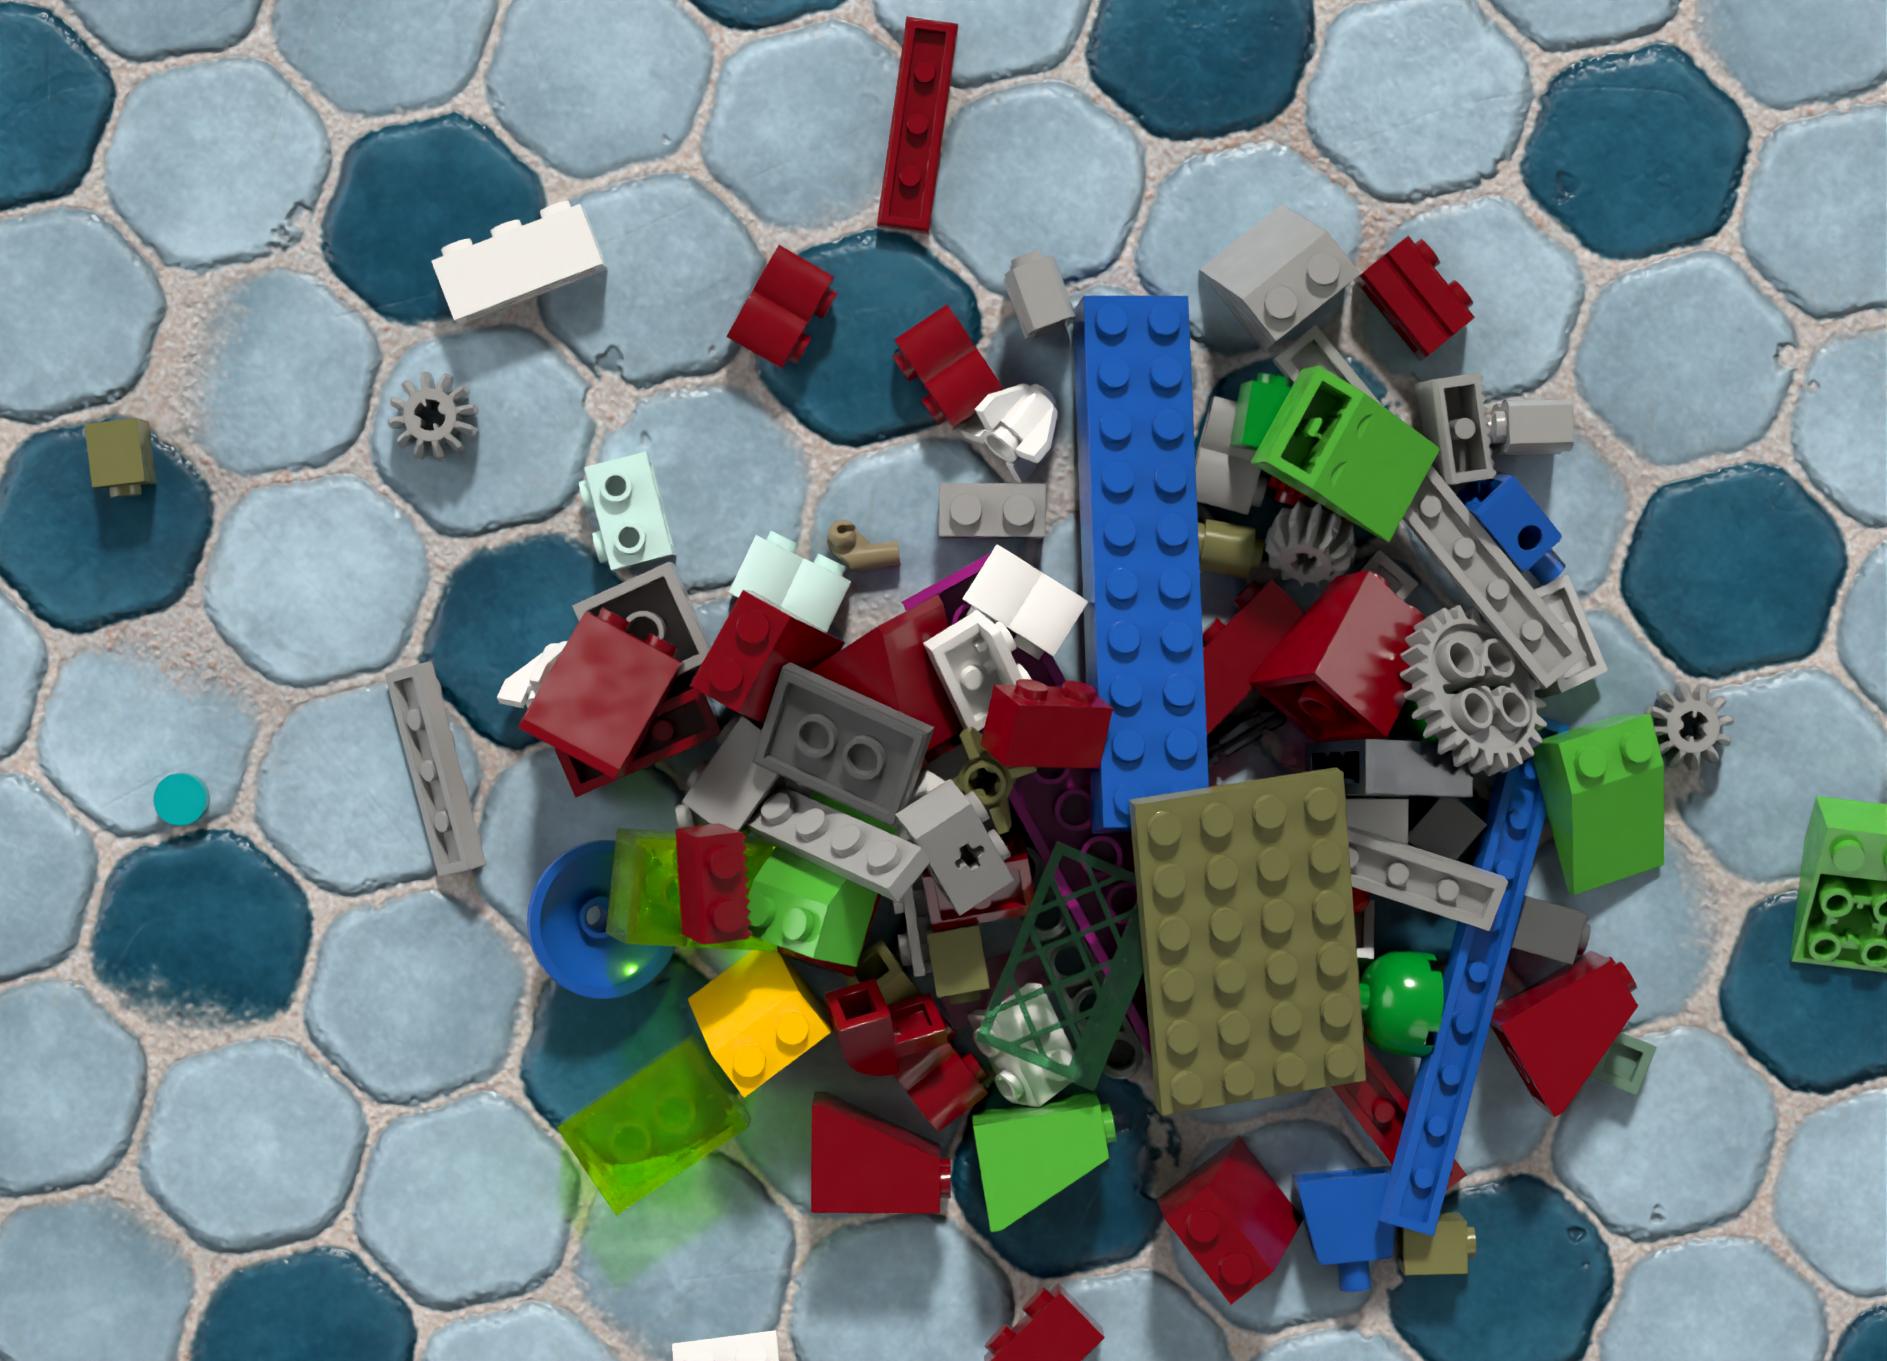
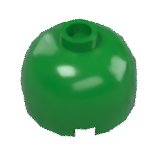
M1393 951L1378 957L1364 971L1359 983L1362 1029L1371 1044L1387 1053L1406 1057L1424 1058L1431 1052L1434 1045H1424L1429 1031L1439 1032L1444 1004L1442 973L1440 971H1431L1429 962L1437 961L1434 954L1417 951Z

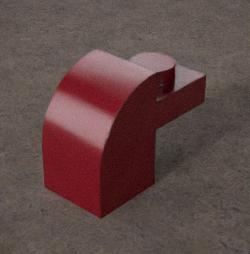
M876 979L824 993L828 1019L842 1054L848 1065L862 1074L871 1076L899 1073L898 1058L948 1044L946 1028L931 993L886 1005Z

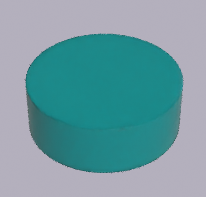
M176 773L165 777L157 785L153 802L157 814L165 822L176 826L192 824L204 816L209 807L210 795L206 784L196 775Z

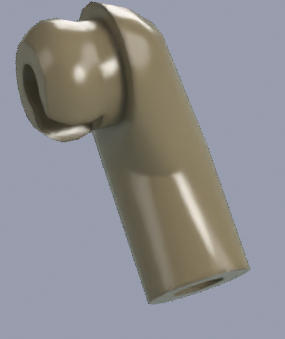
M848 520L835 521L829 527L827 544L830 551L851 570L859 572L901 566L897 540L871 544L855 529V525Z

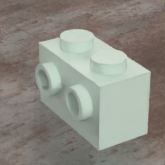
M645 451L584 467L587 480L579 481V487L586 511H596L600 531L593 532L592 536L600 563L609 561L610 569L618 571L676 556L649 453Z

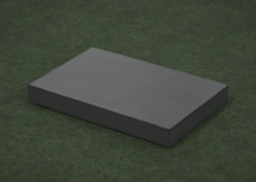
M789 662L782 667L752 762L896 828L901 823L895 814L906 808L910 802L935 727Z

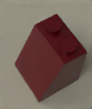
M1370 570L1336 576L1255 672L1249 684L1315 742L1385 738L1388 736L1406 701L1404 693L1412 689V684L1400 677L1402 671L1411 667L1400 657L1401 653L1410 649L1405 639L1416 632L1414 626L1425 620V617L1418 609L1406 604L1390 589L1389 583L1382 576Z
M742 590L690 686L737 713L765 723L782 667L791 662L810 671L842 650L846 642L758 593Z
M939 595L877 626L810 670L817 675L935 727L925 755L927 763L955 748L950 738L964 730L923 645L924 642L948 628L944 604ZM924 760L921 767L926 765Z
M602 607L598 616L591 612L583 614L523 716L518 728L609 777L617 779L626 774L685 662L674 657L678 650V647L652 633L649 634L646 641L627 632L631 624L630 621Z
M1591 950L1575 959L1573 965L1567 964L1495 1006L1490 1023L1493 1032L1535 1103L1554 1118L1566 1110L1638 1008V1004L1631 992L1637 989V985L1626 966L1621 961L1616 963L1611 956L1607 958Z
M815 1091L812 1102L811 1213H940V1199H951L950 1158H940V1144L828 1092Z
M1237 1136L1157 1198L1166 1222L1230 1305L1275 1271L1303 1221L1302 1216L1240 1136Z

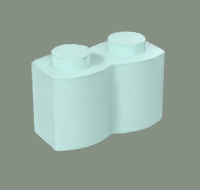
M770 531L766 540L756 535L729 593L739 597L742 590L754 591L827 632L851 583L850 580L842 577L846 567L820 554H817L814 563L795 554L799 544L775 532Z

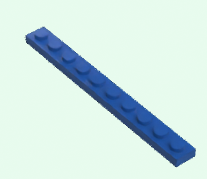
M1540 716L1547 723L1545 728L1537 731L1542 739L1569 730L1570 725ZM1533 757L1524 760L1523 764L1505 773L1500 771L1497 774L1484 822L1487 825L1482 830L1473 866L1505 876L1508 885L1490 931L1459 921L1457 923L1443 975L1444 1004L1439 1032H1428L1425 1045L1434 1046L1431 1052L1424 1058H1421L1378 1218V1221L1434 1236L1547 812Z

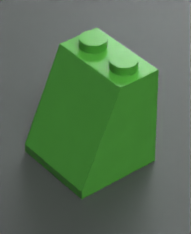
M1096 1092L1052 1098L1040 1107L1016 1104L972 1112L973 1128L991 1232L1002 1231L1109 1159L1107 1144L1117 1142L1112 1111H1110L1109 1103L1100 1105Z

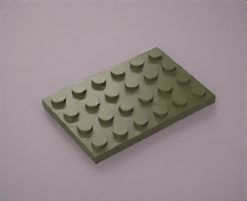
M1335 767L1130 799L1129 810L1156 1110L1162 1116L1365 1081L1366 1070L1344 773Z

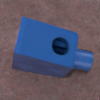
M1496 471L1497 473L1492 479L1469 482L1456 496L1520 572L1529 570L1541 585H1546L1557 578L1565 569L1566 564L1552 548L1561 540L1562 535L1513 475Z
M1391 1165L1292 1175L1313 1257L1318 1265L1337 1264L1340 1291L1358 1292L1370 1289L1369 1261L1392 1258L1395 1225L1378 1221L1392 1170Z

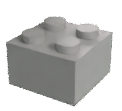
M667 562L572 605L579 621L585 612H591L598 616L603 607L630 621L631 624L627 632L646 641L649 634L652 633L678 647L674 657L685 662L678 676L700 667L711 648L709 639L679 573L672 562Z

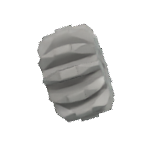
M422 372L420 377L422 390H418L411 381L405 380L401 386L410 398L407 402L396 397H392L389 404L392 407L403 410V416L389 419L388 426L392 429L407 428L398 437L396 443L399 447L405 448L416 441L413 456L417 459L423 460L427 456L430 446H432L435 459L439 462L445 461L447 456L445 443L448 442L453 450L462 453L466 448L464 443L457 437L459 432L461 431L469 436H475L477 433V428L463 423V417H472L479 414L478 406L472 404L459 405L468 398L471 391L467 386L462 385L451 392L454 378L449 374L444 373L435 388L432 374ZM433 403H440L438 411L445 415V421L442 426L433 424L434 430L428 431L429 422L422 418V413L426 407L434 410Z
M1300 501L1297 502L1293 509L1281 508L1279 515L1275 517L1272 527L1268 529L1265 540L1267 544L1265 551L1269 557L1268 566L1281 570L1282 580L1291 578L1299 580L1301 588L1309 582L1324 589L1328 581L1332 582L1336 576L1345 575L1350 563L1354 561L1357 549L1352 523L1342 521L1341 515L1334 511L1327 512L1323 510L1320 503L1314 508H1309Z
M1677 682L1675 697L1666 689H1660L1656 693L1657 699L1663 706L1662 709L1653 706L1645 707L1644 714H1651L1652 718L1657 719L1654 729L1656 736L1659 737L1660 752L1662 755L1668 751L1666 766L1676 769L1684 759L1688 770H1699L1701 756L1710 763H1715L1719 760L1718 752L1713 747L1714 743L1722 746H1730L1732 739L1727 735L1720 734L1719 731L1720 726L1734 724L1733 716H1717L1716 713L1724 707L1726 700L1723 696H1716L1707 701L1710 693L1708 685L1698 684L1691 693V688L1687 682ZM1682 716L1696 718L1697 721L1691 726L1695 733L1693 736L1679 734V731L1684 727L1683 721L1680 719Z

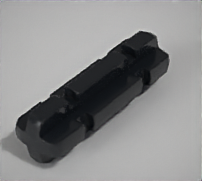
M1265 699L1254 706L1255 712L1250 714L1246 710L1212 730L1213 736L1207 739L1208 769L1220 762L1218 757L1222 754L1229 757L1262 738L1263 734L1261 732L1268 729L1269 732H1272L1284 725L1287 721L1286 715L1268 699Z

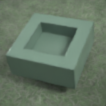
M1620 1032L1589 1077L1638 1096L1657 1047Z

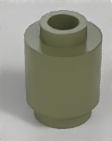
M1205 519L1204 524L1198 523L1200 571L1247 579L1250 569L1259 570L1264 539L1255 538V527Z

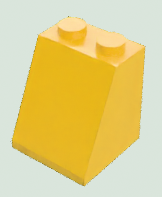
M763 941L687 999L712 1056L744 1098L830 1034L832 1029L826 1007L786 955L776 952V945L767 941Z

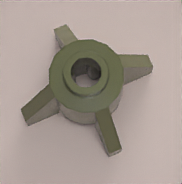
M974 727L964 729L960 737L968 757L959 775L952 779V781L964 795L973 791L983 806H991L989 811L999 835L1009 832L1012 825L1008 796L1017 778L1036 772L1039 767L1004 766L980 745L982 740L981 733Z

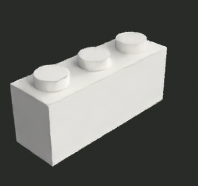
M569 201L559 202L542 209L539 212L542 219L523 226L520 220L509 221L491 229L492 238L473 245L469 238L443 247L441 249L443 256L431 262L454 321L463 325L607 270L608 268L588 216L581 204L571 207Z

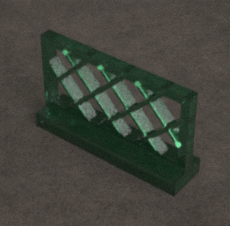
M1056 841L975 1040L1073 1080L1077 1085L1095 1091L1144 971L1138 900L1133 909L1112 917L1100 888L1120 879L1136 885L1134 872ZM1062 855L1083 863L1092 885L1062 896L1054 877ZM1092 868L1112 876L1098 882ZM1051 884L1057 899L1042 905ZM1095 890L1106 920L1077 931L1065 902ZM1060 905L1071 934L1042 946L1034 927L1036 918L1039 913ZM1130 917L1121 937L1115 923ZM1110 926L1118 945L1114 957L1092 966L1080 937ZM1031 934L1036 949L1022 954ZM1074 940L1086 969L1057 981L1045 952ZM1039 955L1051 984L1022 995L1014 977L1018 963ZM1109 967L1103 984L1100 987L1095 972ZM1089 975L1097 994L1096 1001L1092 1008L1072 1016L1060 987ZM1010 984L1016 998L1002 1004ZM1054 990L1066 1019L1036 1030L1025 1001ZM1019 1004L1030 1034L1009 1041L990 1033L997 1014ZM1089 1017L1080 1037L1074 1022ZM1069 1025L1077 1044L1070 1064L1067 1065L1048 1057L1040 1036ZM1034 1040L1038 1052L1023 1047L1021 1044Z

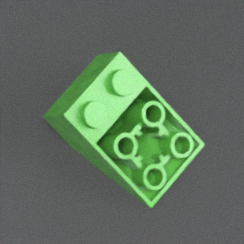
M1318 365L1301 370L1250 463L1385 542H1389L1440 448L1369 395Z
M1816 796L1804 840L1790 956L1792 962L1887 973V804Z

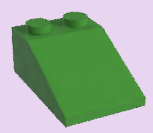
M1619 714L1544 738L1541 744L1532 748L1534 751L1532 757L1569 895H1576L1664 865V763L1651 714Z
M816 791L810 797L815 801L883 831L895 834L896 828ZM776 847L753 879L748 896L750 902L746 906L751 911L747 919L752 923L747 929L752 932L751 936L805 956L856 967L877 893Z

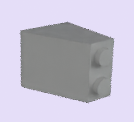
M1282 204L1199 269L1202 276L1263 352L1361 274L1326 230Z

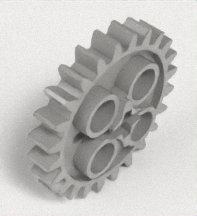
M1457 605L1450 610L1443 608L1414 626L1416 632L1405 639L1410 649L1401 653L1400 656L1411 667L1402 671L1400 677L1412 684L1413 689L1404 693V698L1417 702L1419 708L1411 716L1416 720L1425 719L1428 724L1423 733L1425 739L1436 735L1439 739L1438 753L1442 755L1452 750L1454 766L1459 767L1468 762L1471 774H1476L1482 770H1485L1487 776H1492L1500 771L1505 773L1534 755L1532 748L1543 741L1537 731L1545 728L1547 725L1536 714L1547 708V704L1544 701L1535 697V691L1541 687L1535 680L1530 679L1529 672L1485 619L1480 620L1478 610L1472 608L1464 612L1461 605ZM1489 687H1497V688L1491 691ZM1456 690L1459 691L1458 694H1450Z

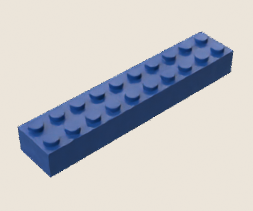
M1083 296L1074 308L1076 318L1073 319L1083 598L1088 601L1084 608L1086 684L1094 687L1095 694L1113 707L1100 768H1090L1092 834L1131 833L1130 799L1209 787L1188 296Z

